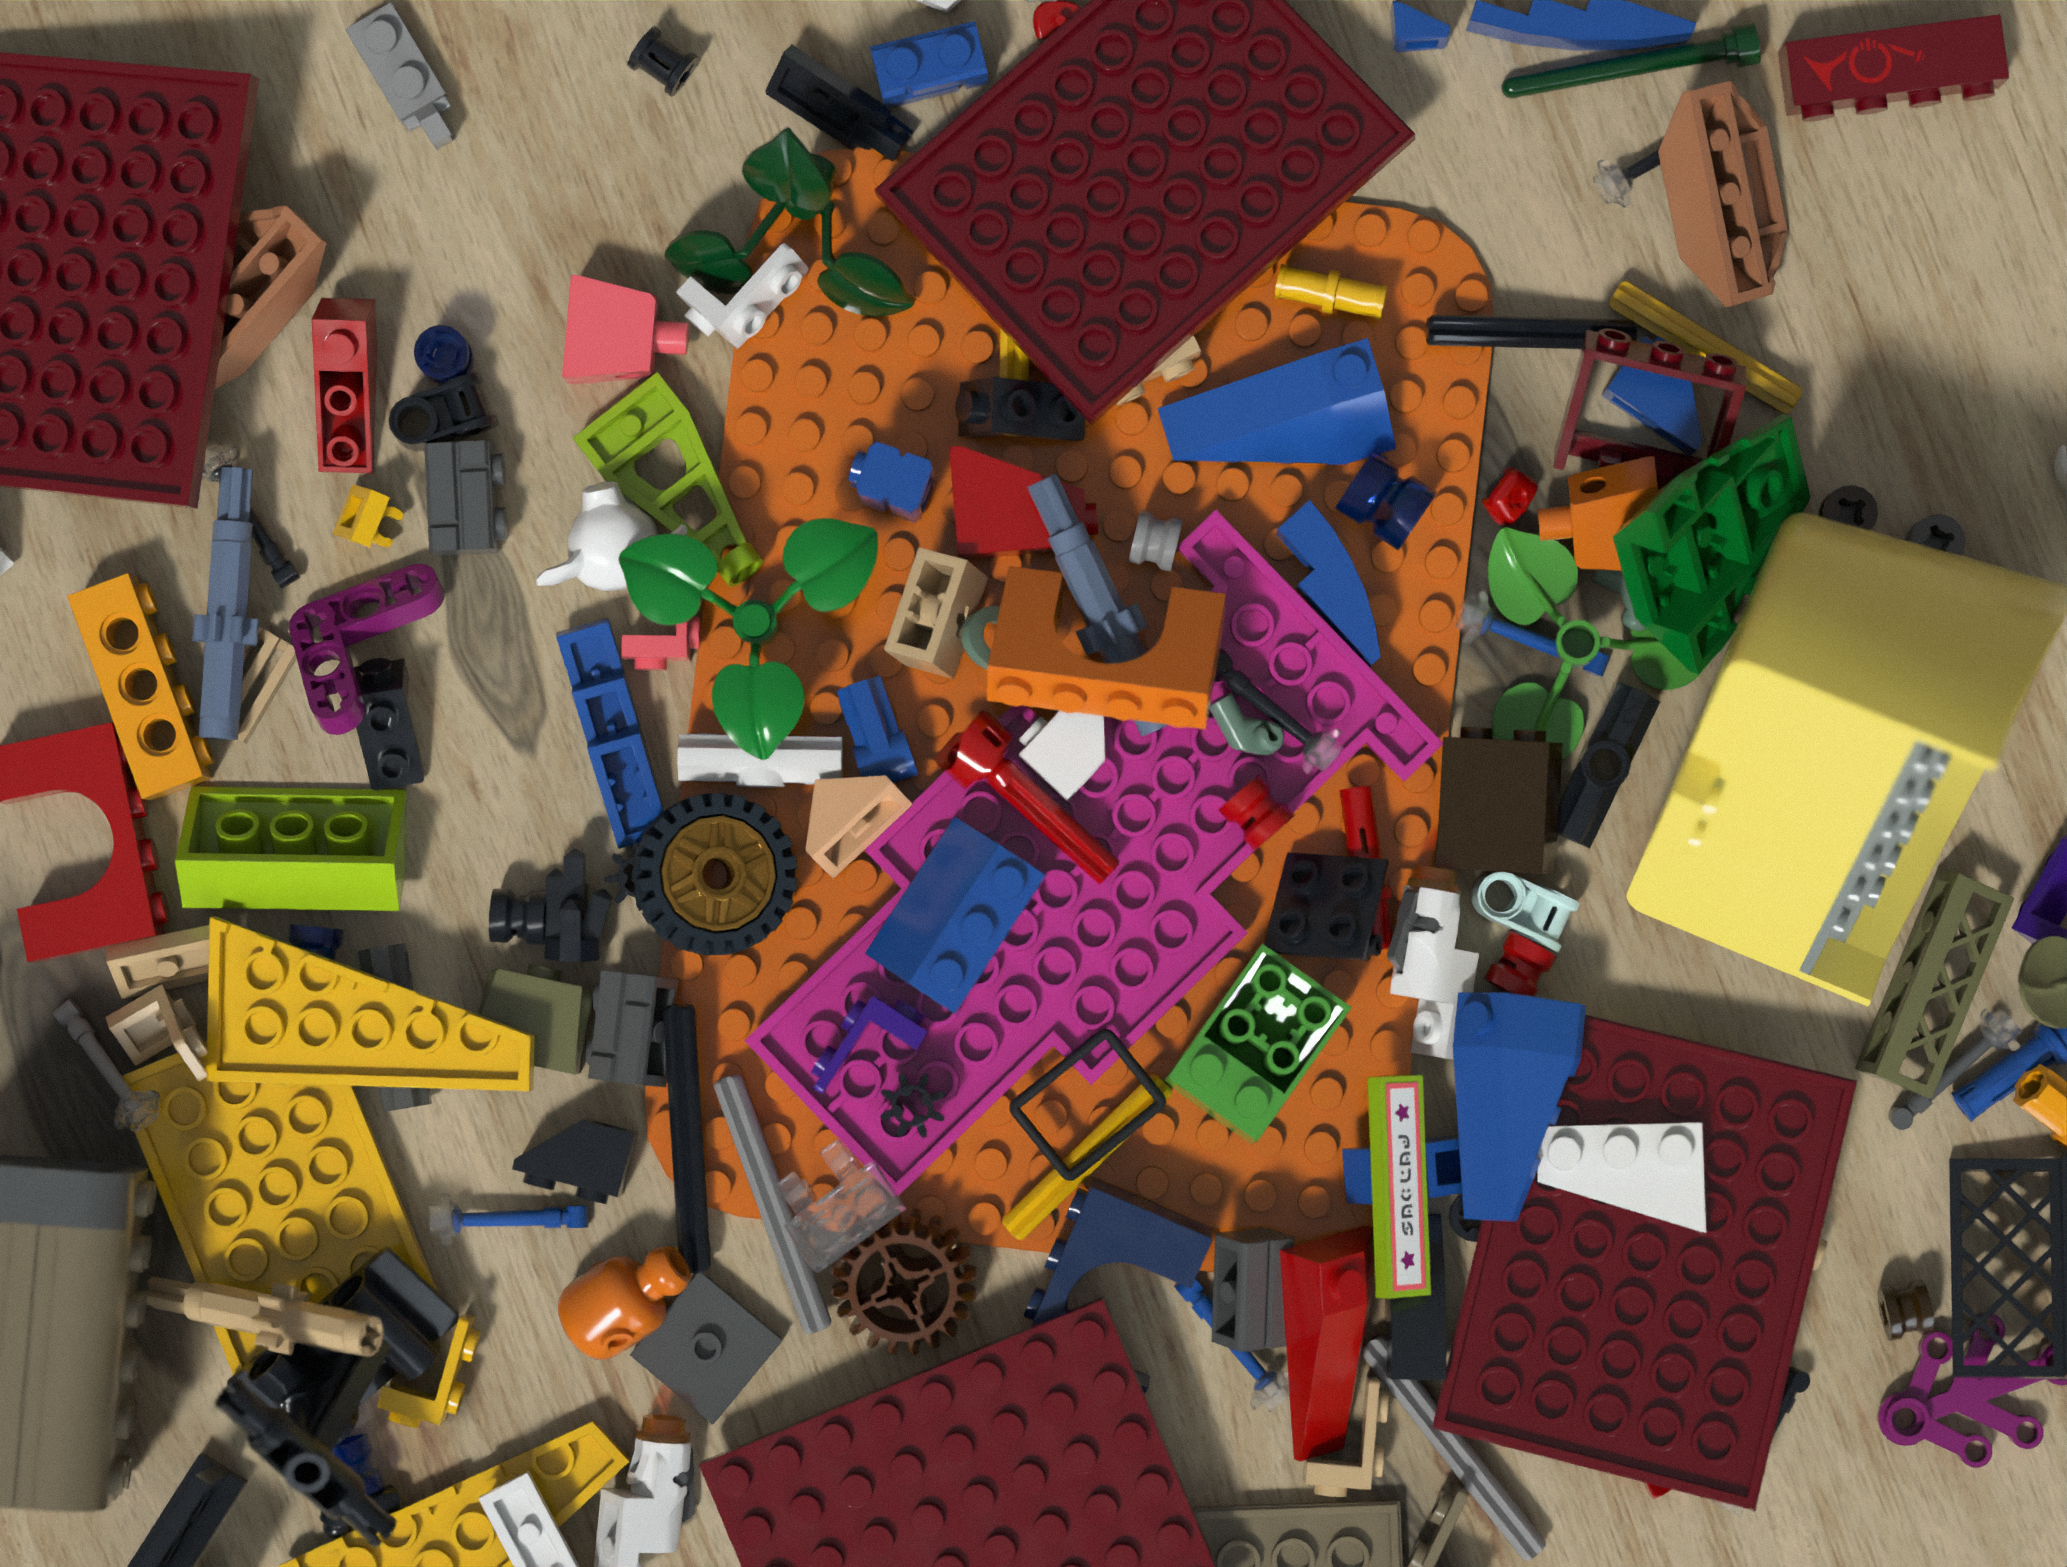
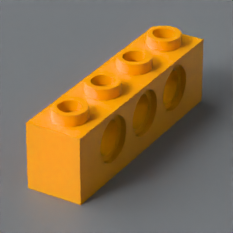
M126 573L68 595L67 598L141 799L154 801L212 779L208 765L215 763L214 755L207 738L199 737V734L196 735L189 715L196 713V707L185 683L177 684L171 664L178 662L177 655L166 632L159 634L152 614L159 612V607L149 583H140L138 577ZM133 621L138 628V639L132 647L121 650L115 642L116 629L123 622ZM151 671L156 677L157 689L149 699L139 700L133 691L134 681L142 672ZM169 721L175 728V741L167 750L158 751L152 743V732L158 724Z

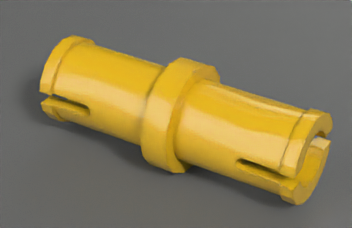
M1281 264L1275 298L1322 306L1321 312L1332 314L1333 310L1336 309L1381 320L1388 285L1381 286L1341 277V271L1331 269L1328 275Z

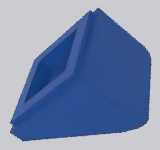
M1392 1L1390 18L1393 51L1397 53L1444 49L1447 47L1450 37V25L1402 2Z

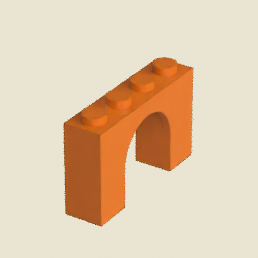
M1009 566L987 665V701L1005 703L1010 706L1023 705L1053 709L1065 713H1084L1114 717L1119 720L1168 724L1178 728L1206 729L1224 630L1226 594L1171 587L1164 629L1157 644L1146 654L1131 661L1113 664L1098 663L1077 656L1067 649L1057 636L1062 611V573Z

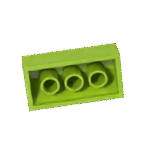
M191 786L175 858L182 908L400 911L406 874L407 791L403 789Z

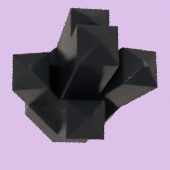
M572 849L565 854L563 872L555 868L546 876L545 959L558 962L597 961L601 958V935L613 897L606 889H600L592 892L588 903L586 854L578 849Z

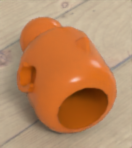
M671 1246L655 1247L647 1254L642 1264L628 1256H614L593 1264L587 1272L570 1282L562 1291L558 1299V1317L561 1326L570 1341L584 1355L595 1360L616 1357L655 1332L662 1325L667 1315L664 1296L678 1295L687 1288L691 1279L690 1269L682 1255Z

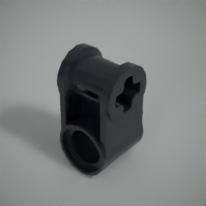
M479 372L455 377L439 384L435 388L405 397L396 402L389 415L390 430L397 441L406 449L416 452L424 451V444L450 442L486 432L497 426L498 421L495 415H490L479 386L483 382ZM463 396L466 397L471 411L470 416H467L462 402ZM414 411L426 413L429 416L430 423L424 434L410 437L402 433V421L407 414Z

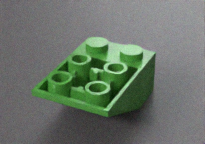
M1261 944L1163 1081L1252 1145L1260 1139L1352 1007L1270 948Z

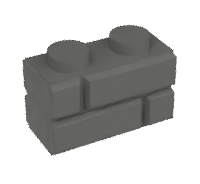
M486 440L424 444L429 552L434 556L499 553V540L508 539L506 507H497L496 486H505L506 482L504 454H495L494 445Z
M601 970L600 982L595 985L592 992V1006L596 1012L594 1032L585 1048V1059L589 1065V1079L666 1087L667 1069L663 1010L669 1005L676 1004L679 979Z
M1262 1227L1215 1233L1211 1342L1241 1352L1262 1350L1265 1347L1277 1348L1286 1346L1280 1250L1293 1247L1294 1236Z

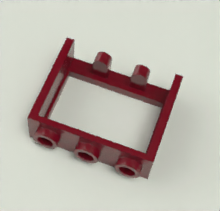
M1601 329L1599 332L1586 330L1559 435L1554 447L1553 468L1564 470L1568 455L1596 461V469L1654 456L1658 490H1660L1676 476L1705 460L1695 456L1575 429L1594 359L1725 389L1705 459L1730 445L1746 390V366L1738 365L1735 359L1723 354L1710 353L1703 357L1686 353L1679 345L1667 341H1655L1653 345L1631 340L1628 334L1615 329Z

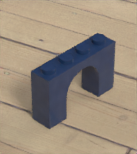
M1094 1177L1088 1191L1078 1187L1065 1217L1075 1221L1067 1241L1059 1237L1056 1238L1044 1266L1052 1270L1053 1274L1046 1290L1035 1287L1023 1317L1032 1320L1030 1325L1032 1326L1067 1312L1068 1295L1075 1283L1088 1271L1109 1263L1133 1264L1188 1288H1192L1212 1242L1214 1228ZM1135 1370L1146 1394L1150 1376Z

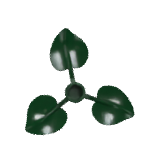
M790 127L784 128L772 140L754 149L743 163L742 174L748 185L757 194L767 200L776 202V204L742 247L734 249L729 239L718 232L696 230L676 237L665 250L664 256L666 260L670 261L672 266L687 279L691 276L705 289L716 293L734 294L738 293L753 276L752 268L743 259L751 254L785 208L792 216L802 220H810L817 214L822 215V262L828 269L823 270L819 274L817 283L822 292L832 302L855 314L888 316L911 308L916 301V298L908 293L899 276L876 257L858 252L843 253L837 258L833 256L832 213L835 204L830 201L838 174L837 169L828 159L820 155L811 154Z

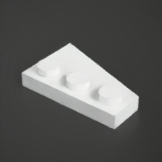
M1702 1123L1548 1127L1538 1151L1541 1159L1537 1169L1539 1183L1706 1233Z

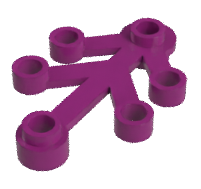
M1985 1312L1979 1313L1977 1315L1981 1317ZM1993 1314L1989 1319L1993 1320L1996 1325L1995 1333L2003 1339L2005 1335L2004 1322L2000 1317ZM1972 1320L1970 1321L1969 1328L1974 1324ZM1977 1330L1971 1336L1972 1338L1964 1353V1365H1985L1993 1346L1996 1345L1991 1338H1981ZM1934 1331L1933 1333L1923 1335L1919 1340L1918 1350L1921 1357L1906 1390L1894 1392L1887 1396L1878 1409V1426L1882 1434L1889 1441L1901 1446H1911L1925 1439L1957 1454L1964 1464L1973 1468L1985 1466L1992 1457L1993 1451L1990 1442L1985 1437L1976 1433L1962 1435L1935 1421V1419L1959 1412L2008 1435L2010 1441L2023 1449L2034 1448L2040 1444L2044 1435L2043 1427L2036 1418L2029 1415L2016 1416L1986 1401L2044 1379L1953 1378L1947 1391L1928 1397L1940 1365L1952 1358V1339L1945 1333ZM1933 1338H1941L1945 1343V1351L1938 1358H1932L1927 1351L1928 1343ZM2051 1342L2045 1343L2039 1349L2037 1358L2026 1361L2029 1366H2049L2048 1360L2053 1354V1344ZM2046 1379L2048 1382L2056 1385H2067V1381H2064V1379ZM1902 1408H1909L1913 1413L1912 1423L1905 1428L1898 1427L1895 1422L1896 1413ZM2023 1422H2030L2034 1427V1435L2029 1441L2021 1442L2016 1434L2017 1428ZM1971 1441H1980L1983 1445L1982 1456L1977 1460H1969L1965 1454L1966 1446Z

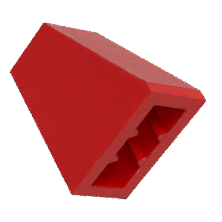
M962 446L949 447L958 557L966 560L1053 552L1047 539L1050 537L1027 489L1028 486L1047 478V476ZM1060 481L1079 523H1084L1089 536L1099 535L1096 502L1085 503L1084 489Z

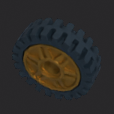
M724 793L701 794L673 804L659 814L652 824L646 828L641 836L642 840L639 846L636 847L633 858L635 859L634 868L632 869V882L635 885V892L633 893L636 903L640 904L643 911L642 915L646 922L654 927L655 932L660 937L671 942L673 946L696 954L727 955L758 944L783 922V916L789 912L793 900H791L793 892L797 889L798 878H795V869L798 868L797 859L792 854L790 847L793 845L788 834L783 833L780 828L782 825L774 816L767 814L765 808L737 795ZM710 859L721 862L727 872L726 882L718 890L710 888L703 880V867Z

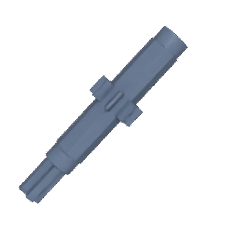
M220 467L217 520L213 521L207 615L195 614L193 622L192 641L205 642L199 737L238 740L245 645L256 646L258 644L259 619L247 618L253 526L250 523L253 469H244L243 467Z
M1053 474L1028 486L1027 489L1050 536L1047 539L1056 556L1055 560L1086 623L1084 628L1076 631L1086 655L1099 651L1104 663L1113 664L1131 661L1146 654L1145 648L1137 634L1140 630L1148 627L1146 620L1137 603L1124 606L1094 541L1091 540L1084 523H1079L1057 474ZM1133 720L1141 736L1150 734L1168 725Z

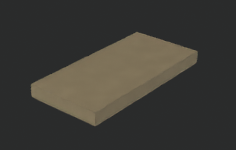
M1399 1499L1193 1507L1217 1567H1403Z

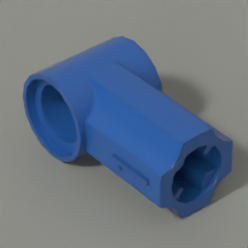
M881 676L865 679L837 690L845 721L850 728L855 746H852V750L861 777L887 776L894 784L918 776V770L903 729L899 730Z

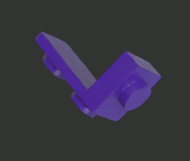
M2067 835L2062 837L2057 848L2049 855L2044 871L2030 896L2020 906L2018 917L2011 927L2031 944L2049 936H2059L2067 939V929L2060 926L2067 914Z
M875 995L870 998L867 1004L858 999L841 1024V1027L848 1031L847 1036L837 1050L828 1045L813 1067L811 1073L819 1078L813 1089L821 1094L826 1092L871 1021L910 1047L918 1050L929 1033V1030L920 1025L925 1015L899 998L893 1007Z

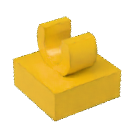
M352 484L332 534L369 548L371 543L382 547H391L393 540L382 536L379 533L378 526L381 519L386 516L402 521L404 514L398 508L387 505L390 497Z

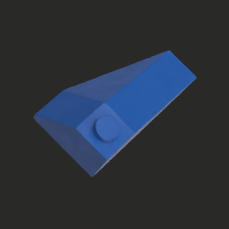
M1368 338L1313 354L1157 409L1173 461L1235 463L1244 461L1275 462V464L1323 463L1325 465H1347L1396 450L1385 392Z
M1458 992L1453 1038V1060L1463 1213L1465 1219L1517 1222L1541 1162L1538 1151L1549 1124H1556L1562 1109L1557 1107V1103L1568 1076H1575L1581 1061L1585 1005L1511 993Z

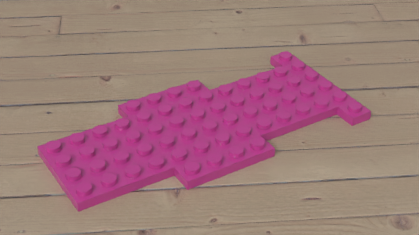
M1217 510L1212 512L1176 549L1213 586L1209 592L1226 594L1224 630L1220 652L1231 657L1233 661L1232 668L1236 671H1242L1252 679L1251 683L1313 734L1305 745L1283 729V745L1273 754L1256 755L1235 750L1227 743L1210 709L1206 729L1178 728L1167 725L1145 736L1140 735L1133 720H1119L1114 717L1104 716L1105 762L1066 802L1019 757V754L1025 748L1019 739L1039 717L1029 706H1012L997 720L1014 735L1006 746L1008 751L1003 757L1010 759L1025 775L1119 860L1117 868L1099 885L1000 793L993 789L987 783L985 777L979 782L975 780L969 787L963 789L944 771L912 802L913 805L865 849V852L894 880L901 890L745 1040L895 1198L1053 1046L1064 1057H1067L1096 1032L1107 1028L1112 1030L1124 1046L1129 1049L1248 934L1210 893L1254 852L1243 839L1244 831L1237 823L1228 822L1218 809L1257 775H1260L1270 786V796L1277 803H1285L1294 813L1365 743L1402 782L1407 780L1443 745V742ZM1157 642L1148 651H1150L1157 644ZM1224 681L1214 682L1211 702L1231 692L1244 716L1274 722L1241 695L1238 697L1225 687L1226 683ZM1322 737V742L1310 754L1308 752L1310 743L1315 738ZM954 817L995 841L1046 875V878L956 1014L865 954ZM875 995L893 1007L899 998L925 1015L920 1025L929 1030V1033L918 1050L910 1047L871 1021L826 1092L821 1094L813 1089L819 1078L813 1075L811 1071L828 1045L837 1050L847 1036L848 1031L842 1028L841 1024L858 999L867 1004L870 998ZM1105 1039L1075 1063L1073 1067L1092 1085L1120 1057ZM900 1073H904L907 1076L909 1084H918L920 1078L927 1073L929 1074V1081L925 1088L931 1094L937 1091H945L946 1093L942 1099L934 1101V1110L942 1113L945 1119L944 1121H936L929 1118L924 1122L927 1128V1137L925 1138L919 1135L916 1126H908L906 1133L902 1137H898L897 1129L900 1122L895 1117L887 1120L880 1118L882 1113L892 1109V1100L885 1098L881 1091L882 1089H889L896 1093L902 1087L899 1083ZM914 1090L909 1097L903 1095L899 1097L898 1104L905 1108L903 1117L907 1120L912 1121L916 1114H927L928 1107L921 1103L922 1092Z

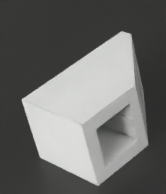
M1059 711L1049 723L1040 717L1019 739L1025 746L1019 757L1068 802L1105 762L1104 716Z

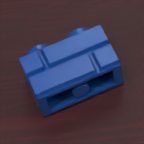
M975 21L870 47L883 105L888 109L958 92L960 86L970 89L989 84L988 71Z
M875 442L872 446L870 445L868 453L858 450L848 481L851 482V487L857 489L862 505L882 512H886L890 508L893 516L916 523L919 519H922L936 478L931 460L908 452L901 456L899 449Z

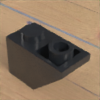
M583 1119L515 1158L512 1170L525 1173L523 1183L554 1190L556 1181L576 1186V1197L607 1204L609 1195L614 1197L623 1195L639 1132L591 1119Z

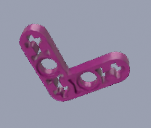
M426 564L408 565L308 603L292 615L289 622V631L309 707L321 729L326 733L333 735L348 733L362 722L365 715V705L348 646L427 617L442 605L445 591L435 571ZM421 587V592L415 594L414 590ZM394 597L396 603L391 604L389 598ZM372 602L379 603L378 609L370 616L364 618L354 617L356 611L361 606ZM319 626L324 641L315 643L312 637L314 634L313 628ZM330 660L339 661L337 668L328 675H314L316 669L322 663ZM338 693L342 699L340 702L341 708L334 711V705L329 695Z

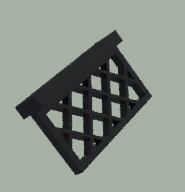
M2061 1156L2060 1159H1949L1953 1378L2064 1379V1381H2067V1156ZM1961 1172H1985L1999 1188L1977 1208L1961 1193ZM1996 1172L2014 1173L2004 1181ZM2025 1172H2049V1194L2034 1209L2010 1187ZM2004 1192L2027 1213L2007 1235L1983 1214ZM1961 1203L1972 1213L1962 1225ZM2049 1203L2050 1224L2039 1214ZM1977 1219L2000 1240L1979 1263L1962 1247V1234ZM2033 1219L2050 1235L2051 1246L2035 1263L2012 1242ZM2005 1247L2010 1249L2029 1268L2008 1290L1984 1268ZM2050 1257L2051 1278L2040 1269ZM1962 1258L1973 1267L1963 1279ZM1978 1273L2002 1295L1981 1317L1963 1302V1288ZM2033 1274H2036L2051 1289L2052 1302L2036 1318L2013 1296ZM2006 1301L2030 1322L2009 1345L1985 1323ZM1963 1312L1974 1322L1964 1334ZM2051 1312L2052 1333L2041 1323ZM1979 1328L2003 1350L1989 1365H1964V1343ZM2036 1328L2053 1344V1366H2029L2014 1349ZM2009 1356L2019 1366L1998 1365Z
M205 1453L199 1454L127 1567H194L248 1481Z

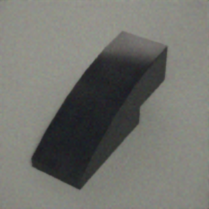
M1428 1214L1431 1295L1385 1299L1387 1378L1447 1380L1446 1296L1441 1214Z

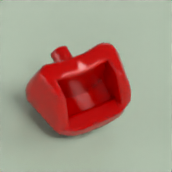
M1060 0L1041 3L1036 7L1033 14V28L1036 38L1046 40L1076 14L1082 6Z
M1513 467L1504 469L1503 474L1505 476L1494 488L1489 498L1481 499V503L1491 519L1501 526L1513 524L1521 514H1524L1538 491V485L1533 478Z

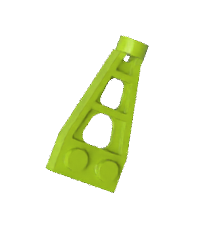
M658 372L572 438L606 482H617L624 497L643 509L663 527L672 533L681 524L686 525L688 530L686 536L702 542L710 549L717 560V572L729 587H734L744 582L761 567L764 560L751 543L747 542L693 417ZM665 439H670L676 442L686 463V473L684 477L667 490H659L637 475L635 462ZM699 486L705 490L716 509L717 515L714 520L701 530H694L674 511V504ZM731 545L737 546L722 558V553L726 547Z

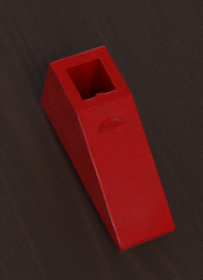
M321 298L311 319L318 472L373 473L377 374L375 299Z

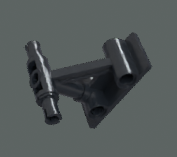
M389 1247L382 1248L317 1303L379 1318L383 1324L384 1334L381 1346L374 1355L370 1357L357 1354L352 1355L295 1342L291 1355L269 1351L268 1347H266L228 1379L227 1387L225 1386L215 1400V1407L223 1411L248 1434L247 1440L250 1448L284 1477L291 1488L303 1494L328 1518H342L366 1539L371 1547L382 1544V1539L377 1536L378 1532L386 1540L389 1538L396 1527L397 1520L365 1493L366 1487L362 1478L332 1451L354 1429L359 1418V1406L395 1375L399 1374L405 1380L410 1381L420 1376L431 1366L440 1350L439 1338L456 1325L459 1319V1312Z

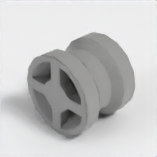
M1140 510L1128 562L1139 565L1144 561L1156 563L1160 570L1171 572L1183 519L1171 517L1166 521L1155 519L1151 512Z

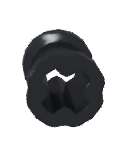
M653 26L640 39L632 51L627 66L633 71L640 68L665 86L664 92L673 97L690 78L699 58L692 52L686 55L661 38V30ZM655 55L663 61H665L666 63H668L671 66V68H669L664 63L656 59Z

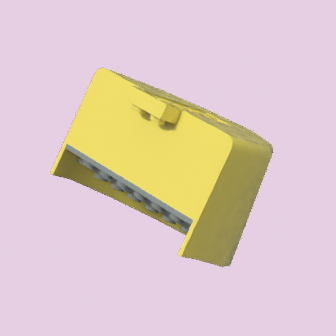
M1798 513L1788 517L1780 527L1770 546L1627 891L1626 898L1629 904L1645 915L1868 1007L1873 998L1885 961L1985 768L1994 771L1997 766L2011 723L2067 615V585L1811 514Z

